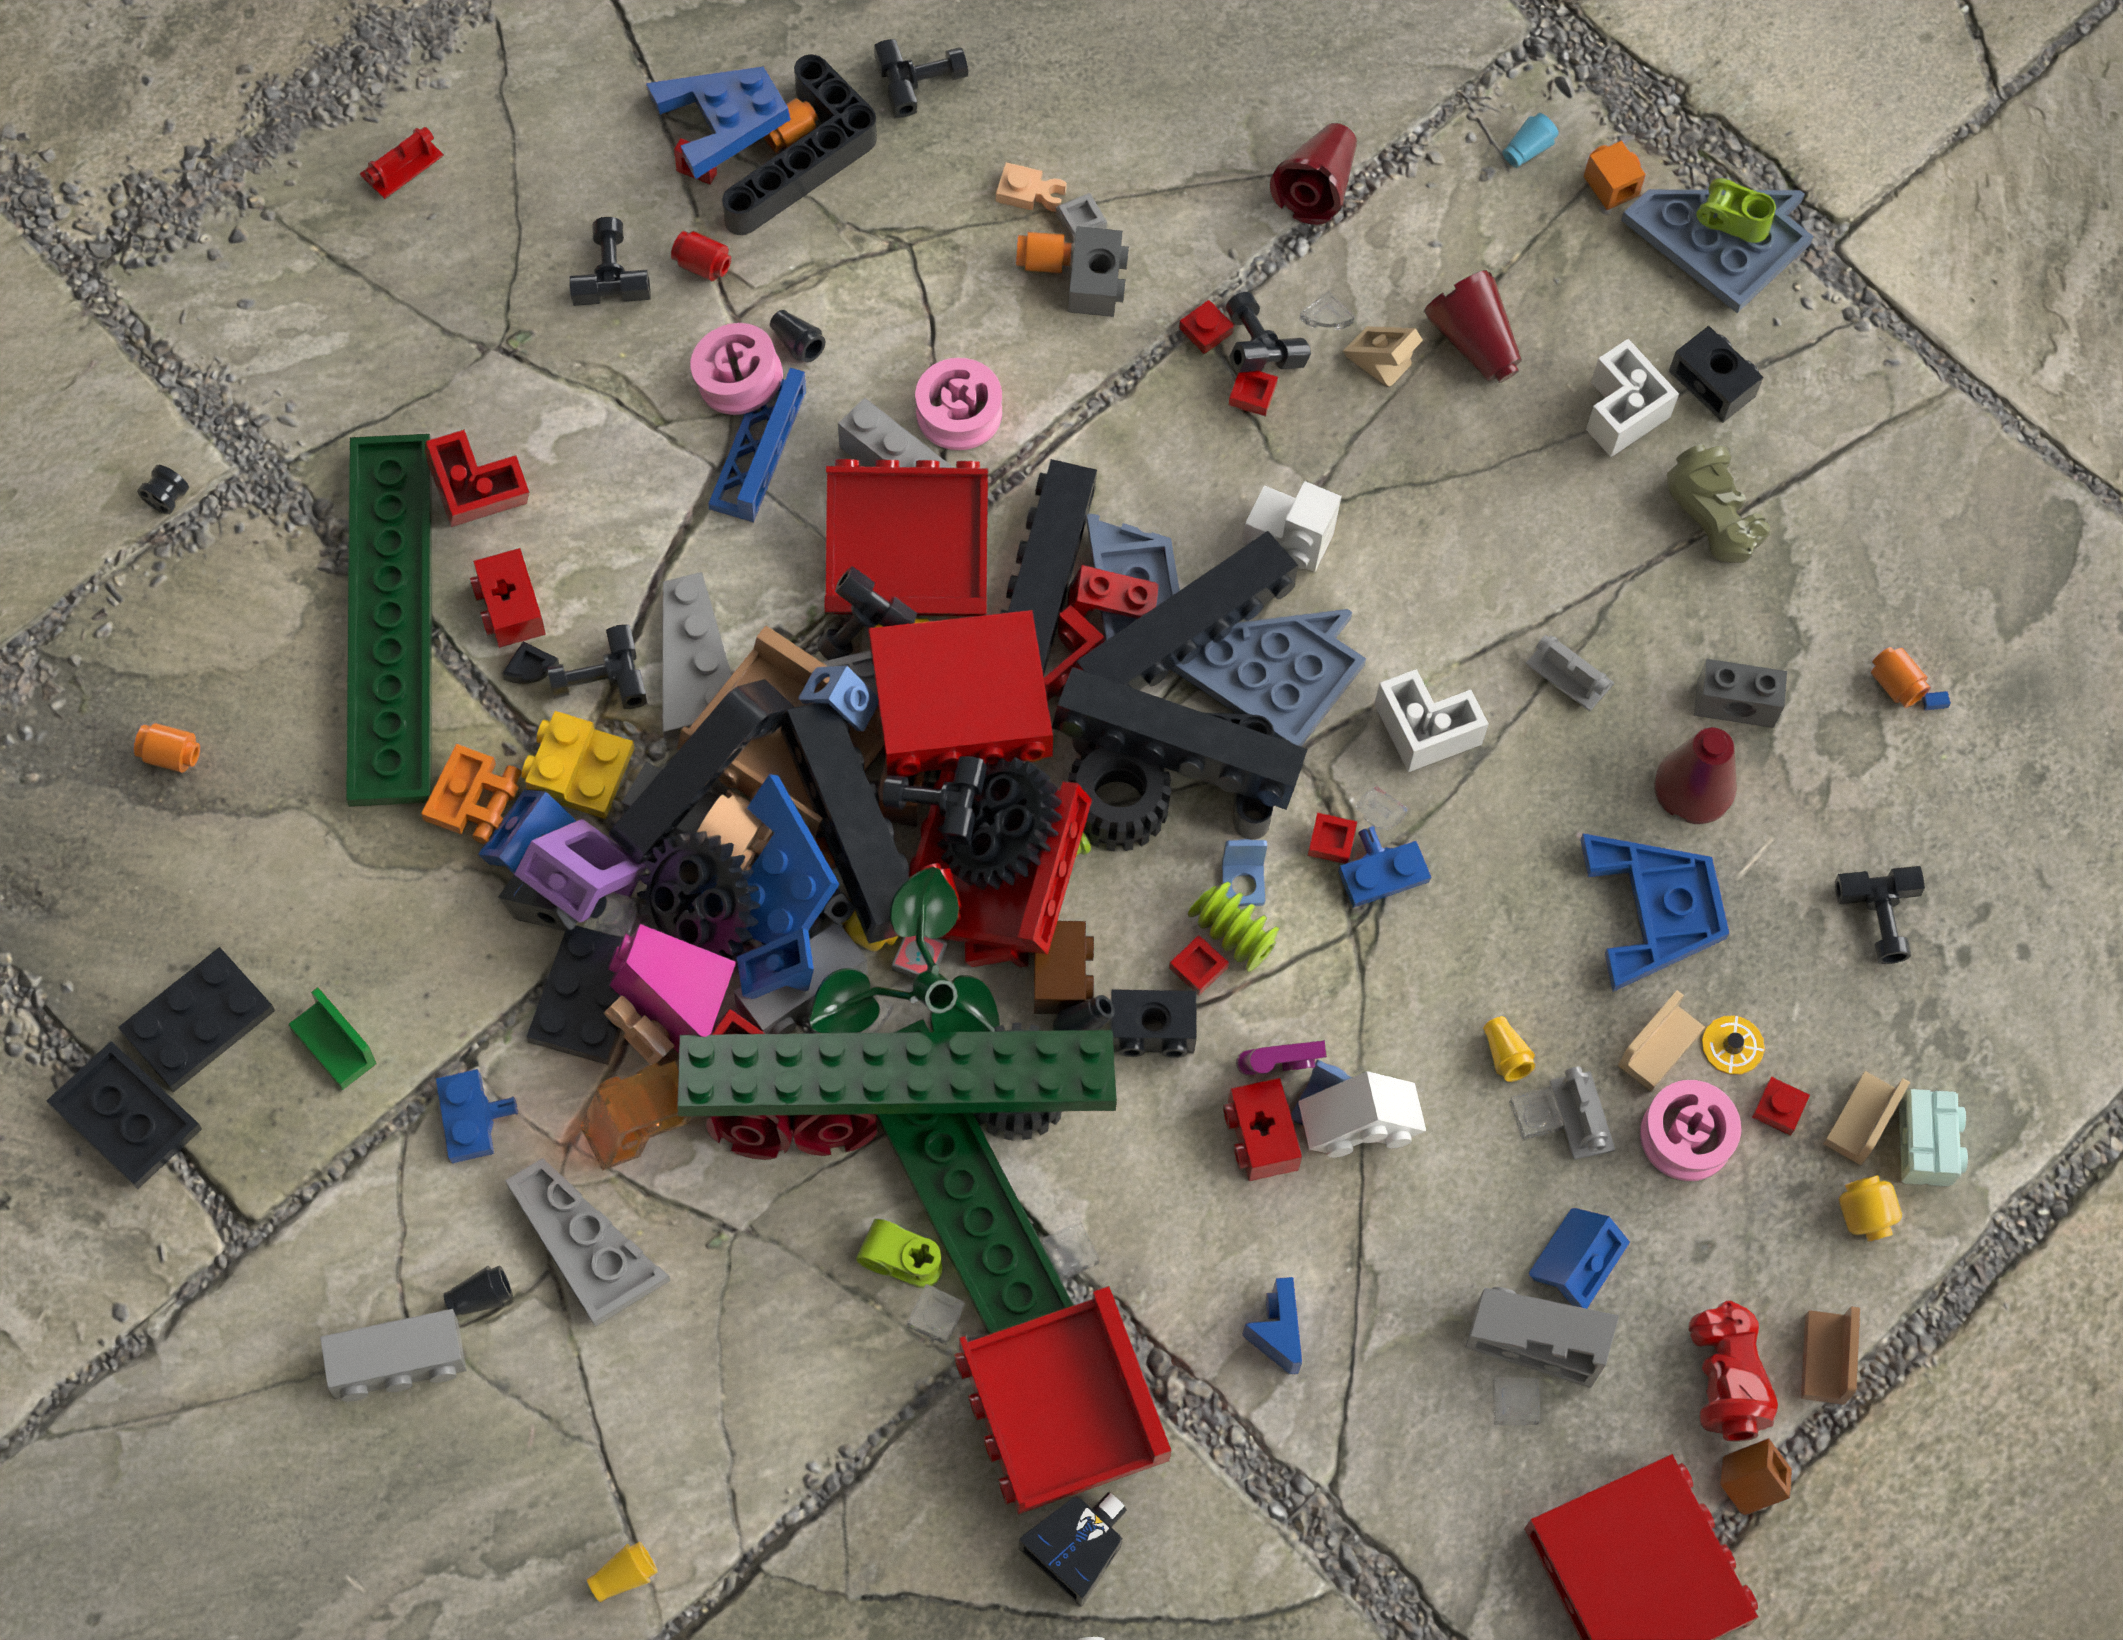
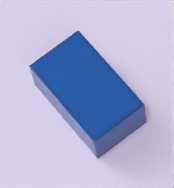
M1948 691L1927 693L1922 698L1925 710L1949 708L1951 704Z

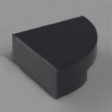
M523 641L502 675L504 680L512 683L527 684L537 682L549 676L547 667L558 665L559 660L557 657Z

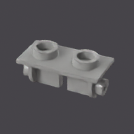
M1543 636L1536 646L1538 650L1526 662L1529 667L1589 712L1614 685V682L1606 677L1605 673L1598 671L1559 642L1555 636Z
M1572 1067L1565 1071L1566 1077L1550 1080L1549 1082L1574 1160L1615 1151L1591 1071L1583 1073L1581 1067Z

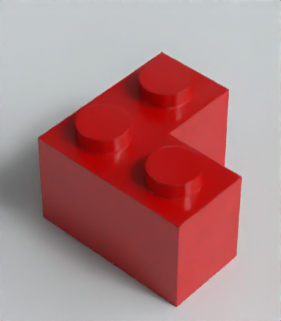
M465 429L426 441L424 454L450 527L527 504L530 492L516 455L477 466Z

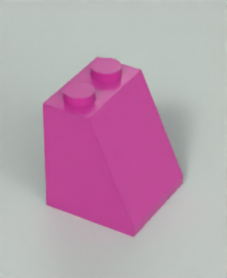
M640 924L632 936L625 934L620 947L617 946L608 967V970L614 972L610 986L620 996H624L641 1017L645 1015L650 1021L655 1020L667 1030L670 1036L669 1040L675 1045L673 1048L679 1053L680 1035L706 1037L711 1034L736 962Z

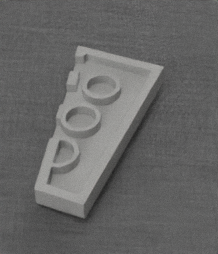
M702 572L663 581V736L665 739L680 735L684 726L690 728L732 676Z
M543 1158L505 1180L507 1187L595 1327L670 1281V1277L665 1271L646 1257L635 1243L630 1239L628 1240L617 1230L605 1215L587 1202L582 1194Z

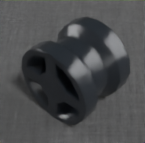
M159 464L151 471L152 478L150 481L142 483L137 493L150 507L160 513L170 515L176 507V499L179 496H184L190 487L178 473Z

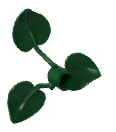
M930 867L912 875L895 893L890 906V922L893 930L901 937L916 936V944L928 966L927 971L920 973L913 983V991L906 992L879 986L870 989L869 978L862 971L853 968L836 970L821 982L816 991L808 1019L812 1029L819 1033H860L866 1030L877 1020L880 1014V1006L873 997L876 995L905 999L911 1003L920 1001L931 1010L930 1022L933 1032H994V1027L1000 1026L997 1005L991 991L984 982L970 975L957 976L950 982L939 973V966L935 964L924 942V936L935 939L948 933L958 918V898L939 868Z

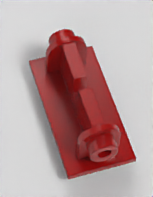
M423 127L421 130L415 128L413 134L394 149H391L375 162L370 161L368 168L362 171L360 176L385 200L442 158L444 154L431 142L434 140V136L427 127Z

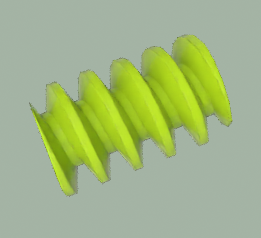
M1227 881L1218 887L1213 886L1204 892L1191 906L1187 914L1189 917L1200 915L1197 923L1201 929L1212 926L1209 934L1213 940L1224 937L1221 946L1225 951H1231L1236 948L1233 957L1237 962L1249 959L1246 970L1251 972L1273 950L1279 928L1275 926L1265 932L1263 927L1267 917L1263 915L1253 921L1250 917L1255 909V905L1250 904L1240 909L1238 906L1243 898V894L1240 892L1228 898L1226 895L1231 883Z

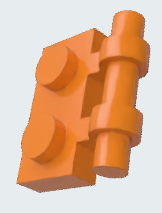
M456 744L421 813L422 818L426 822L462 834L468 820L477 823L478 825L472 838L479 843L486 844L492 833L502 823L503 818L501 814L508 800L514 799L519 789L516 784L522 772L518 768L508 765L502 777L492 773L496 765L494 757ZM483 789L493 792L486 808L476 805Z

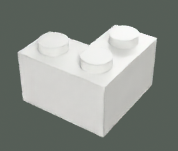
M1629 339L1598 358L1591 383L1605 399L1593 406L1586 430L1612 457L1671 417L1679 393Z
M1304 481L1296 498L1264 485L1245 523L1242 542L1249 544L1269 531L1298 564V569H1308L1315 572L1334 534L1341 496Z
M1417 669L1379 683L1374 705L1408 772L1482 745L1488 722L1472 690L1434 703Z
M1368 1071L1298 1101L1309 1150L1327 1153L1332 1158L1352 1153L1353 1146L1363 1142L1383 1143L1388 1148L1403 1147L1412 1142L1411 1137L1426 1131L1415 1083Z

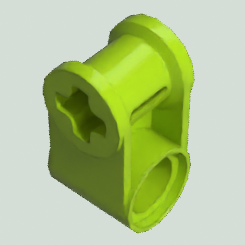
M1717 178L1712 180L1708 188L1709 196L1707 201L1698 208V220L1710 229L1723 231L1746 242L1756 243L1766 239L1769 235L1776 210L1774 200L1765 193L1740 186L1728 179ZM1723 190L1726 191L1724 196L1721 195Z
M878 1218L873 1220L856 1258V1261L861 1266L870 1271L891 1276L918 1288H928L936 1284L941 1278L943 1271L940 1248L934 1241L904 1230L890 1221ZM924 1257L929 1258L930 1264L924 1263L921 1268L915 1267V1262L921 1263Z

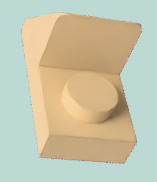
M1367 326L1343 352L1348 359L1383 385L1390 387L1411 366L1412 361L1410 358L1413 354L1412 351L1423 340L1416 328Z

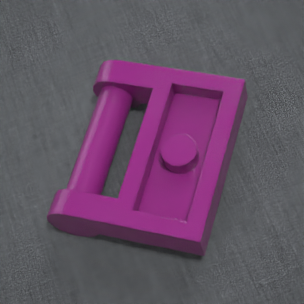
M1325 1040L1245 1050L1238 1055L1236 1066L1244 1075L1267 1073L1277 1063L1282 1064V1071L1315 1068V1059L1327 1057Z

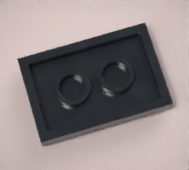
M577 925L572 930L565 931L526 1036L528 1043L609 1065L621 1028L614 1025L604 1012L621 996L610 986L614 972L608 970L616 947H620L623 938Z
M219 947L121 1024L118 1029L169 1088L175 1092L275 1012V1009L269 1000Z
M112 1041L46 1100L55 1112L136 1189L145 1184L202 1130L200 1124Z

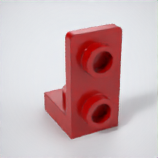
M1082 565L1069 585L1066 608L1071 605L1083 617H1085L1088 611L1093 612L1094 609L1139 619L1156 607L1159 586L1155 582Z
M1071 605L1059 614L1058 636L1067 649L1075 652L1044 677L1047 702L1053 696L1061 697L1072 667L1076 668V661L1104 642V636Z

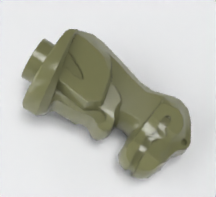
M1703 444L1687 449L1676 458L1678 464L1667 472V485L1670 494L1702 526L1708 536L1713 556L1720 561L1729 563L1746 562L1752 557L1754 549L1763 544L1770 535L1771 528L1769 523L1765 522L1766 519L1758 513H1753L1744 518H1741L1736 513L1743 507L1745 496L1736 490L1734 478L1727 469L1731 462V455L1725 446H1715L1706 449Z

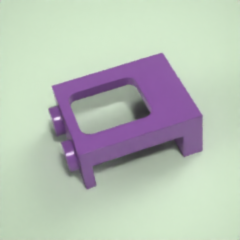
M581 819L532 840L514 875L581 923L589 919L596 903L601 897L614 892L625 901L630 899L639 882V875H643L646 866L644 863L638 864L618 844Z

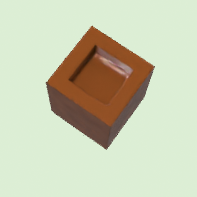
M1770 1438L1725 1455L1722 1460L1720 1485L1741 1514L1747 1515L1790 1498L1792 1469Z

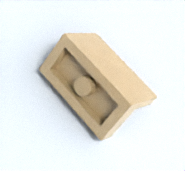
M1678 990L1628 1046L1618 1064L1620 1068L1651 1092L1705 1028V1026L1679 1007L1684 995Z
M1865 1071L1823 1144L1855 1163L1862 1165L1874 1149L1908 1088L1910 1081L1902 1078L1895 1088Z

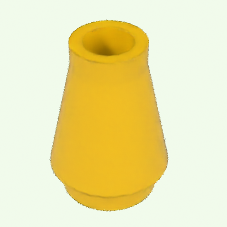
M1496 1017L1484 1025L1483 1030L1487 1036L1498 1075L1503 1076L1508 1082H1513L1526 1077L1535 1069L1533 1061L1535 1057L1534 1052L1509 1025L1505 1017Z
M640 1541L632 1546L627 1543L600 1570L589 1577L587 1583L596 1599L601 1603L609 1597L650 1583V1577L658 1573L650 1554Z

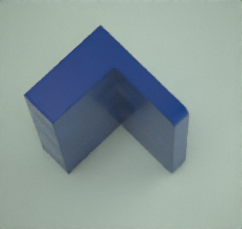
M524 789L503 818L499 828L493 832L478 855L489 865L507 867L515 874L532 840L574 823L577 820L546 791Z
M1572 1208L1530 1270L1529 1275L1534 1281L1557 1287L1572 1306L1587 1309L1630 1241L1610 1216Z

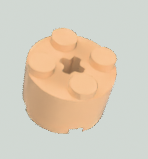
M728 789L726 797L721 795L697 832L706 831L707 836L720 835L721 845L733 843L734 848L731 856L744 854L745 859L740 867L743 871L750 870L751 866L749 865L755 853L761 854L773 833H771L772 830L747 809L750 804L749 800Z

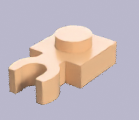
M1006 162L996 191V202L1033 210L1035 202H1039L1047 210L1056 212V206L1061 205L1062 199L1052 197L1051 194L1065 195L1067 183L1061 179L1042 181L1043 171Z
M624 996L618 998L604 1012L614 1025L625 1032L623 1037L651 1066L655 1065L675 1046L669 1040L670 1036L667 1030L655 1020L650 1021L645 1015L641 1018L634 1006Z

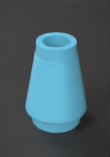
M1538 113L1534 117L1529 116L1507 147L1502 151L1504 158L1510 165L1518 168L1521 164H1524L1555 144L1554 139L1559 135L1557 127L1542 113Z

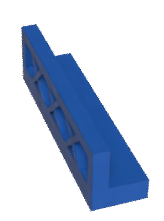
M790 368L786 379H782L778 390L780 393L775 405L768 408L765 404L761 407L762 411L757 413V410L744 415L708 503L709 510L754 523L806 394L804 371ZM767 419L768 423L762 438L754 440L749 431L751 425ZM754 452L755 456L749 470L741 474L736 464L738 458ZM732 472H734L735 477L730 478ZM741 485L742 488L737 498V505L721 500L726 490Z

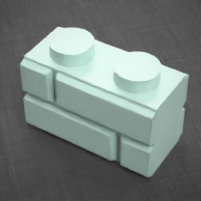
M1910 1089L1899 1102L1901 1182L1904 1184L1950 1186L1956 1182L1961 1173L1966 1172L1968 1153L1965 1147H1960L1959 1132H1963L1965 1129L1966 1111L1964 1107H1958V1094L1956 1092H1931L1930 1090Z

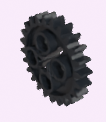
M1014 757L1011 763L1004 758H999L996 768L986 762L987 770L981 795H974L971 807L976 819L970 845L951 844L945 842L944 838L937 843L938 847L945 851L941 859L949 865L948 868L951 869V872L968 885L972 886L974 884L981 890H985L987 885L998 890L1002 880L1012 886L1014 885L1015 873L1017 872L1027 877V865L1030 862L1037 866L1041 864L1037 855L1040 850L1045 852L1051 851V847L1046 843L1047 837H1055L1059 833L1051 827L1052 823L1062 819V816L1054 811L1055 808L1062 804V801L1054 795L1058 790L1057 786L1049 781L1051 777L1029 761L1023 763L1017 757ZM943 825L937 829L940 833H942Z
M691 831L677 834L676 837L666 838L664 840L665 846L653 849L656 858L648 859L644 862L650 873L639 875V880L647 885L646 890L637 892V896L645 899L647 904L638 910L639 914L649 915L650 918L644 926L733 960L732 955L744 951L741 943L753 939V936L746 928L758 925L759 922L750 915L751 910L760 908V904L751 900L750 894L757 892L759 887L748 885L747 879L754 873L753 869L744 871L741 869L740 866L745 859L744 854L732 857L734 844L727 843L721 845L720 835L707 836L706 831L696 833Z

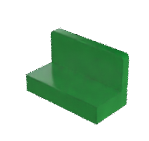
M317 987L311 992L315 1004L288 1025L338 1086L344 1090L377 1063L368 1044Z

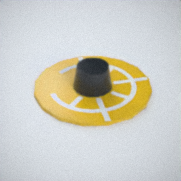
M1723 1016L1715 1019L1705 1029L1702 1038L1703 1052L1708 1062L1717 1070L1727 1074H1744L1752 1071L1761 1062L1765 1051L1764 1038L1759 1029L1749 1020L1739 1016Z

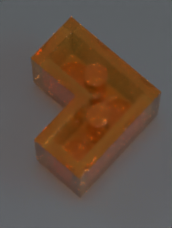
M675 1062L659 1066L657 1063L650 1064L640 1069L634 1076L623 1080L620 1077L610 1078L597 1087L581 1124V1129L602 1171L641 1157L649 1138L688 1124L691 1116H678L679 1069Z

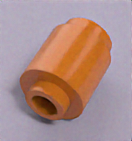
M795 98L786 104L791 120L764 136L765 141L773 151L778 152L782 148L784 150L816 129L815 122L818 121V116L809 102L804 101L802 103Z
M1028 232V236L1018 235L1016 266L1025 267V271L1062 273V266H1070L1072 243L1064 242V234Z
M1889 647L1878 654L1872 661L1875 665L1871 671L1872 676L1895 703L1900 702L1905 708L1918 702L1931 689L1926 682L1928 677L1903 648L1894 651L1892 647Z
M154 723L151 726L142 725L136 735L134 755L142 758L144 763L184 773L189 766L194 767L199 758L200 744L196 742L194 733Z

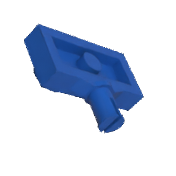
M1374 826L1369 827L1368 830L1365 828L1358 832L1367 854L1359 860L1341 865L1338 869L1352 908L1429 883L1432 878L1417 841L1395 848H1382Z
M478 1069L436 1078L448 1158L452 1164L494 1154L491 1136L494 1124L493 1119L517 1115L518 1109L515 1097L512 1096L511 1098L489 1102L484 1094L482 1076Z

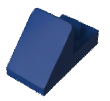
M802 928L737 956L743 997L756 999L784 986L804 992L809 990L814 967L807 929Z
M1276 1278L1272 1293H1266L1268 1319H1275V1321L1246 1323L1242 1335L1288 1374H1298L1302 1365L1294 1278Z

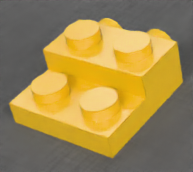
M554 711L551 721L544 719L539 726L536 742L540 743V747L536 756L528 755L524 762L521 777L526 779L527 790L546 791L562 806L606 819L634 751V741L596 730L594 723Z

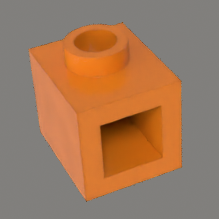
M1621 140L1610 146L1602 145L1596 148L1589 155L1583 177L1606 210H1609L1638 197L1646 174L1642 170L1636 154L1630 152Z

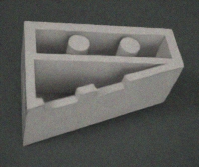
M1503 1287L1484 1288L1478 1300L1465 1348L1592 1387L1607 1364L1619 1315L1523 1296Z

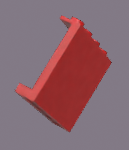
M836 459L835 466H826V590L824 596V612L826 615H853L851 612L852 604L835 593L839 579L851 566L875 582L873 591L887 601L896 597L917 612L916 616L987 615L988 468H980L979 461H956V468H940V461L918 460L916 461V467H899L900 461L875 460V467L859 466V460Z
M1032 610L869 628L870 652L874 666L885 745L887 775L913 776L919 772L933 770L955 771L960 756L980 758L984 760L985 764L988 762L992 766H997L999 758H1004L1008 762H1011L1014 757L1023 761L1035 762L1046 757H1053V732Z
M941 771L940 778L935 782L933 788L942 789L944 782H953L955 773L953 771ZM1063 781L1061 789L1057 790L1054 794L1062 801V804L1054 809V811L1062 816V819L1052 823L1051 827L1059 833L1058 836L1047 837L1046 843L1051 847V851L1045 852L1040 850L1037 855L1041 864L1037 866L1030 862L1027 865V877L1017 872L1015 873L1014 885L1011 886L1002 880L998 890L990 885H987L985 890H981L974 884L972 886L968 885L952 873L962 908L959 909L961 919L956 921L948 933L939 937L940 939L1048 955L1092 799L1078 783ZM931 805L928 818H925L922 823L919 848L909 866L910 877L916 874L917 869L930 864L940 863L942 869L949 867L941 859L945 851L937 845L943 839L942 834L937 829L944 824L945 817L940 813L939 806Z
M1110 1286L1093 1291L1091 1300L969 1342H967L966 1336L959 1338V1353L953 1354L955 1364L961 1379H970L974 1394L968 1395L972 1412L976 1421L981 1419L985 1421L989 1435L983 1437L986 1451L991 1462L999 1460L1004 1477L998 1479L1006 1504L1014 1502L1018 1515L1169 1462L1172 1452Z
M1673 1454L1530 1519L1524 1528L1580 1640H1715L1742 1626L1743 1628L1750 1626L1759 1617L1756 1613L1758 1603L1752 1590L1747 1585L1742 1586L1734 1571L1736 1569V1561L1731 1550L1726 1544L1721 1545L1713 1531L1715 1522L1711 1512L1704 1503H1698L1691 1490L1694 1484L1688 1469L1683 1463L1678 1464Z

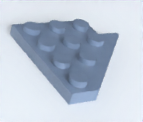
M1648 189L1624 211L1621 219L1622 222L1736 313L1744 308L1811 244L1814 237L1788 216L1802 202L1805 194L1801 190H1754L1770 196L1776 205L1769 235L1766 239L1756 243L1746 242L1723 231L1710 229L1698 220L1697 211L1700 205L1706 203L1709 196L1708 190ZM1723 190L1721 195L1724 196L1726 191Z
M1343 609L1239 622L1233 626L1231 632L1224 639L1217 643L1209 642L1201 648L1200 653L1192 661L1184 665L1179 663L1170 670L1236 714L1260 715L1267 718L1273 725L1275 738L1302 746L1363 669L1366 658L1336 639L1352 617V611Z

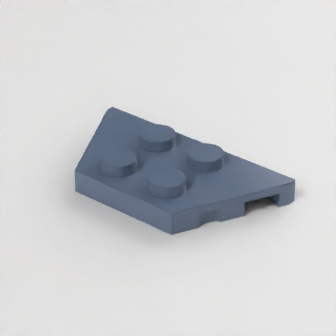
M1087 514L1086 523L1094 568L1157 583L1159 588L1156 606L1180 591L1171 538L1153 532L1144 533L1139 528L1125 523L1122 524V527L1099 521V515ZM1100 610L1105 641L1137 620L1136 618Z

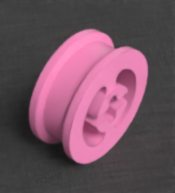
M732 323L712 330L699 341L691 356V373L699 387L702 398L708 406L720 413L740 415L755 411L767 404L775 396L782 383L783 368L775 352L772 340L766 332L751 324ZM735 356L738 359V367L743 377V380L738 382L735 369L730 358Z
M968 358L945 359L929 367L917 383L915 391L917 423L925 437L934 444L950 450H968L984 444L998 430L1002 420V389L996 375L984 364ZM941 394V406H933V401ZM977 402H985V407L977 414Z
M1682 1080L1662 1089L1645 1112L1640 1126L1641 1145L1649 1161L1665 1175L1682 1181H1699L1716 1174L1736 1150L1741 1136L1740 1116L1732 1100L1719 1088L1698 1080ZM1685 1107L1679 1112L1666 1135L1663 1128L1664 1113L1673 1108ZM1688 1126L1694 1129L1693 1135L1687 1132ZM1715 1127L1718 1138L1717 1148L1707 1154L1697 1155L1696 1153L1703 1147L1710 1137V1132Z

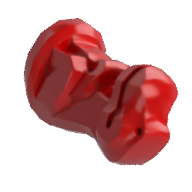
M1725 1301L1719 1304L1716 1309H1708L1694 1315L1688 1325L1693 1343L1698 1347H1714L1717 1354L1706 1358L1702 1364V1370L1708 1377L1706 1393L1709 1403L1700 1410V1425L1706 1431L1721 1433L1726 1441L1741 1442L1757 1438L1759 1435L1758 1431L1774 1425L1775 1416L1778 1412V1402L1758 1356L1756 1342L1759 1323L1755 1315L1747 1308L1733 1301Z

